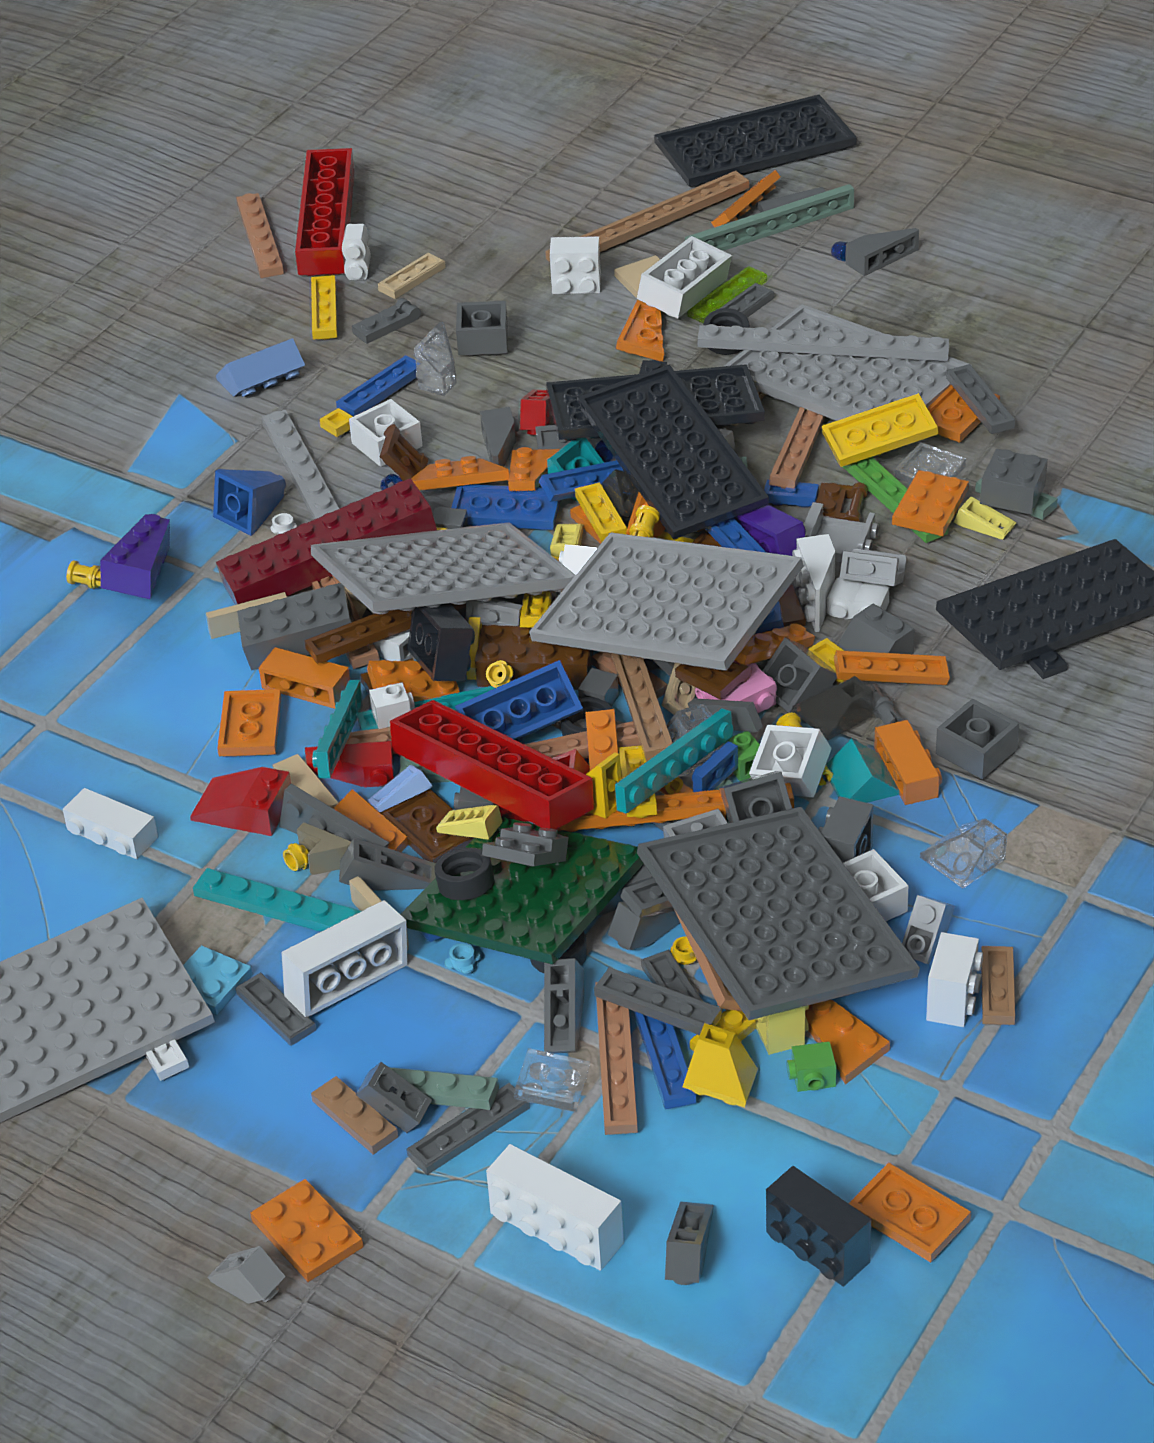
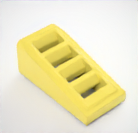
M971 496L958 510L954 523L961 527L1002 540L1016 525V522L987 505L980 504L979 500Z
M583 524L556 525L550 545L551 556L559 557L560 552L564 551L565 545L581 546Z
M487 805L449 811L436 827L437 832L489 839L502 823L499 806Z

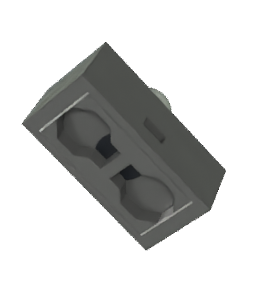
M382 1062L378 1063L368 1072L356 1093V1096L406 1133L420 1123L432 1101L431 1098Z

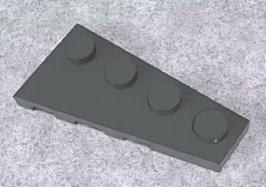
M292 783L284 790L279 827L297 834V829L305 822L351 842L353 838H357L388 848L389 842Z

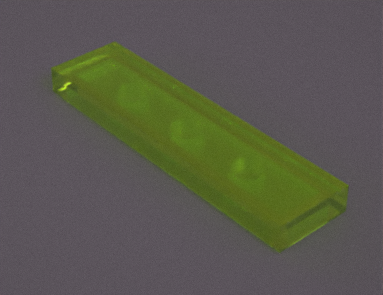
M750 266L746 267L687 311L688 317L704 323L705 318L711 312L720 309L754 283L759 285L766 283L767 274Z

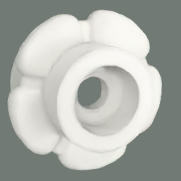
M281 513L273 517L271 531L274 534H281L296 528L297 525L290 514Z

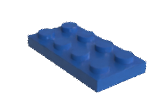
M470 484L457 486L451 508L466 509L468 525L471 526L509 522L517 529L554 530L561 500L550 502L543 488H537L534 491H509V486Z

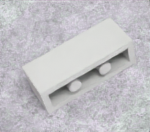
M86 788L81 790L63 808L68 831L134 859H138L158 838L154 816Z

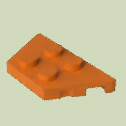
M475 456L462 457L461 461L437 460L435 464H429L411 479L419 490L509 480V470L487 460L476 459Z

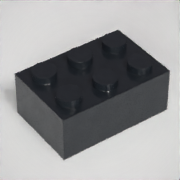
M444 603L436 608L426 606L415 607L412 611L407 650L433 681H466L467 671L471 667L469 653L470 647L475 641L474 629L451 603Z
M795 1166L790 1167L766 1189V1232L775 1242L784 1244L794 1251L799 1259L808 1261L819 1269L827 1279H833L843 1287L870 1263L871 1219Z

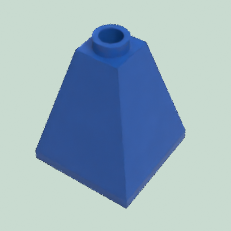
M216 470L213 517L252 536L284 497L285 479L270 471Z

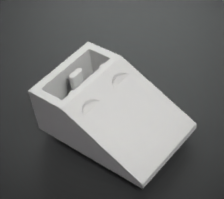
M829 534L798 538L797 550L792 552L793 556L802 557L804 567L793 580L795 588L799 587V599L801 605L805 604L807 622H812L815 632H819L827 613V597L835 582V549Z

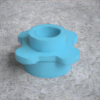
M459 943L450 949V958H447L444 963L448 969L455 968L462 973H470L473 971L475 961L480 959V953L469 944Z

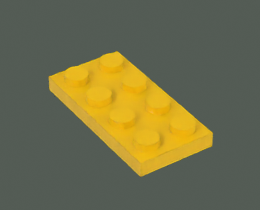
M918 393L823 425L822 433L840 467L937 435L938 426Z

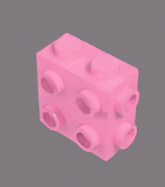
M756 663L747 665L752 669L750 678L745 683L740 682L721 700L753 702L757 712L760 713L776 705L777 686L772 677L767 676L761 671ZM698 688L695 689L698 699L720 700Z

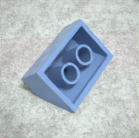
M292 338L226 364L217 373L216 378L233 397L240 394L242 397H246L255 393V388L263 385L266 389L278 383L277 380L285 377L286 380L300 375L299 370L305 364Z

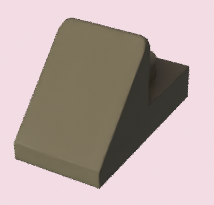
M303 822L297 829L299 845L305 846L309 852L310 874L316 875L339 870L340 860L351 841Z

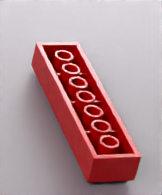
M352 148L307 150L295 248L298 275H338L345 273L344 265L346 259L342 252V243L347 224H350L355 174Z
M431 700L390 720L393 752L541 828L557 830L561 826L580 818L594 809L593 778L435 700Z

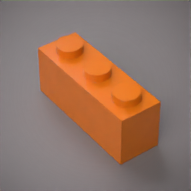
M276 647L259 667L262 689H280L283 695L334 709L336 702H339L341 699V691L345 690L350 680L349 668L327 661L317 664L312 657Z
M908 720L875 727L874 749L879 753L896 783L904 804L909 805L938 798L939 785L942 784L941 772L938 767L934 768L929 750L923 748L918 731L913 730Z

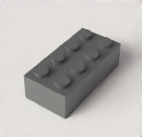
M342 583L328 585L323 588L302 592L294 596L237 611L242 648L251 670L259 669L260 665L275 647L305 656L310 655L305 648L304 640L354 622L351 603L345 586Z

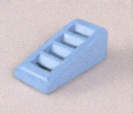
M409 765L368 799L367 802L378 812H382L433 786L421 770L413 765Z

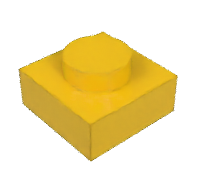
M337 408L319 419L320 427L338 437L350 430L349 418L353 416Z

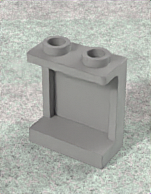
M815 502L812 503L804 522L806 529L805 537L829 534L835 549L836 562H842L843 551L853 552L855 548L872 550V539H877L879 524L875 523V513H869L866 523L824 517L823 504Z
M858 548L853 549V552L843 551L840 578L895 586L904 582L907 556Z
M517 594L514 598L492 597L490 601L468 600L466 601L465 620L469 623V617H480L482 625L520 626L524 594Z

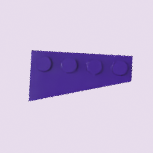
M770 505L733 517L766 553L793 556V550H797V539L804 538L806 534L802 521Z
M145 514L100 560L102 589L151 599L152 589L156 586V578L160 575L161 565L164 564L170 548V519L161 518L156 514Z

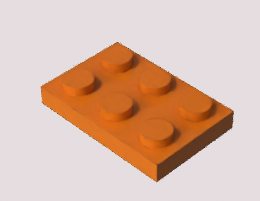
M952 385L927 408L938 426V434L959 443L981 423ZM995 394V396L1000 400V395Z
M918 470L892 516V525L943 536L969 490V481Z
M369 660L367 671L373 689L403 683L406 693L411 692L414 702L460 692L456 681H433L417 661Z
M280 689L224 691L217 747L219 757L276 754L282 698Z
M889 1162L848 1203L869 1217L873 1228L930 1263L971 1220V1211Z
M306 1179L250 1212L252 1222L307 1282L363 1248L362 1238Z

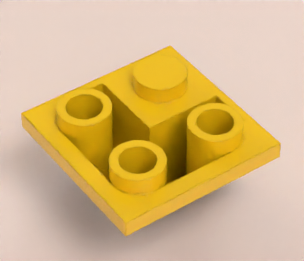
M704 1023L683 1083V1088L689 1089L698 1095H707L720 1099L726 1104L745 1108L758 1068L734 1032Z

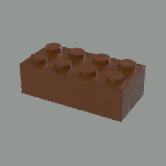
M482 625L475 657L477 687L491 686L487 680L486 671L489 665L496 661H505L507 665L512 667L513 677L510 680L513 681L560 660L573 689L578 690L591 670L593 650L532 641L529 631L533 627Z

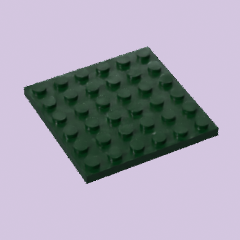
M501 816V825L489 839L474 838L465 848L483 850V843L495 842L496 837H500L501 829L513 827L514 823L532 825L531 829L537 831L541 827L530 822ZM557 830V834L568 837L566 861L529 866L490 857L495 881L492 887L484 894L467 900H452L444 897L439 892L435 878L400 915L406 919V928L553 965L644 863L637 854L638 847L580 833ZM475 871L461 872L454 876H465Z

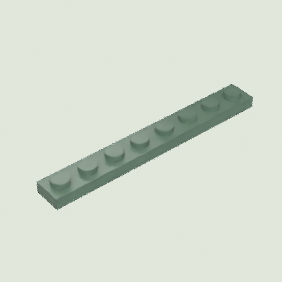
M848 184L687 236L685 240L693 236L724 251L853 209L854 188Z

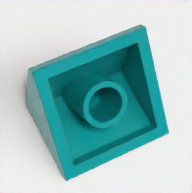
M586 437L577 438L570 441L547 460L548 474L604 462ZM576 497L570 498L574 501H577Z
M852 738L826 764L833 774L830 783L838 798L840 796L868 803L899 795V789L879 753Z

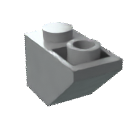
M917 895L902 942L913 959L926 964L930 963L935 955L941 932L947 933L955 908L954 905L927 896Z

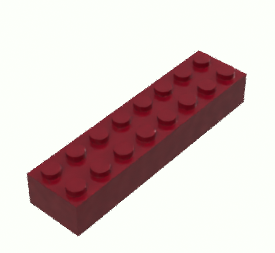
M410 478L382 491L375 492L361 500L352 502L338 510L326 513L310 522L303 523L289 531L277 534L238 553L229 555L217 561L216 565L225 589L234 604L237 605L284 592L288 596L313 585L312 582H320L323 578L332 577V574L311 555V545L437 531L431 506Z

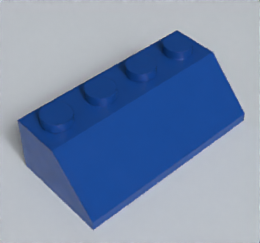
M560 660L455 706L457 712L514 740L583 711V707Z

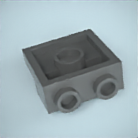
M514 823L513 827L501 829L500 837H496L495 842L483 843L482 855L529 866L566 861L568 837L557 834L555 829L539 828V831L531 829L532 825Z

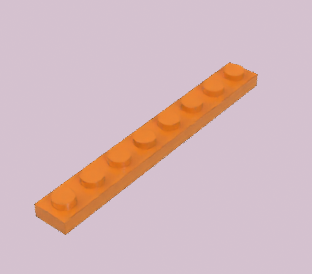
M785 783L791 806L794 808L791 784ZM720 790L655 796L657 815H649L645 818L627 817L626 813L616 810L609 817L603 818L587 812L580 818L574 819L557 830L575 832L579 829H605L609 826H634L639 823L649 822L664 823L669 820L687 819L716 809L720 810L723 817L727 814Z

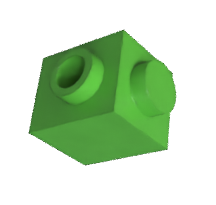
M744 731L723 743L724 746L729 741L738 746V768L732 773L739 781L751 778L749 772L760 746L749 731Z
M830 1041L792 1046V1060H787L786 1064L789 1080H795L797 1092L836 1087V1063Z

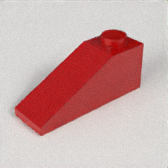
M533 389L521 399L520 430H527V434L536 435L535 427L548 426L552 419L546 390Z
M391 741L345 744L331 779L365 788L385 786L394 779ZM318 746L305 747L306 763L313 773L318 775V768H314L312 762L313 751L317 750Z

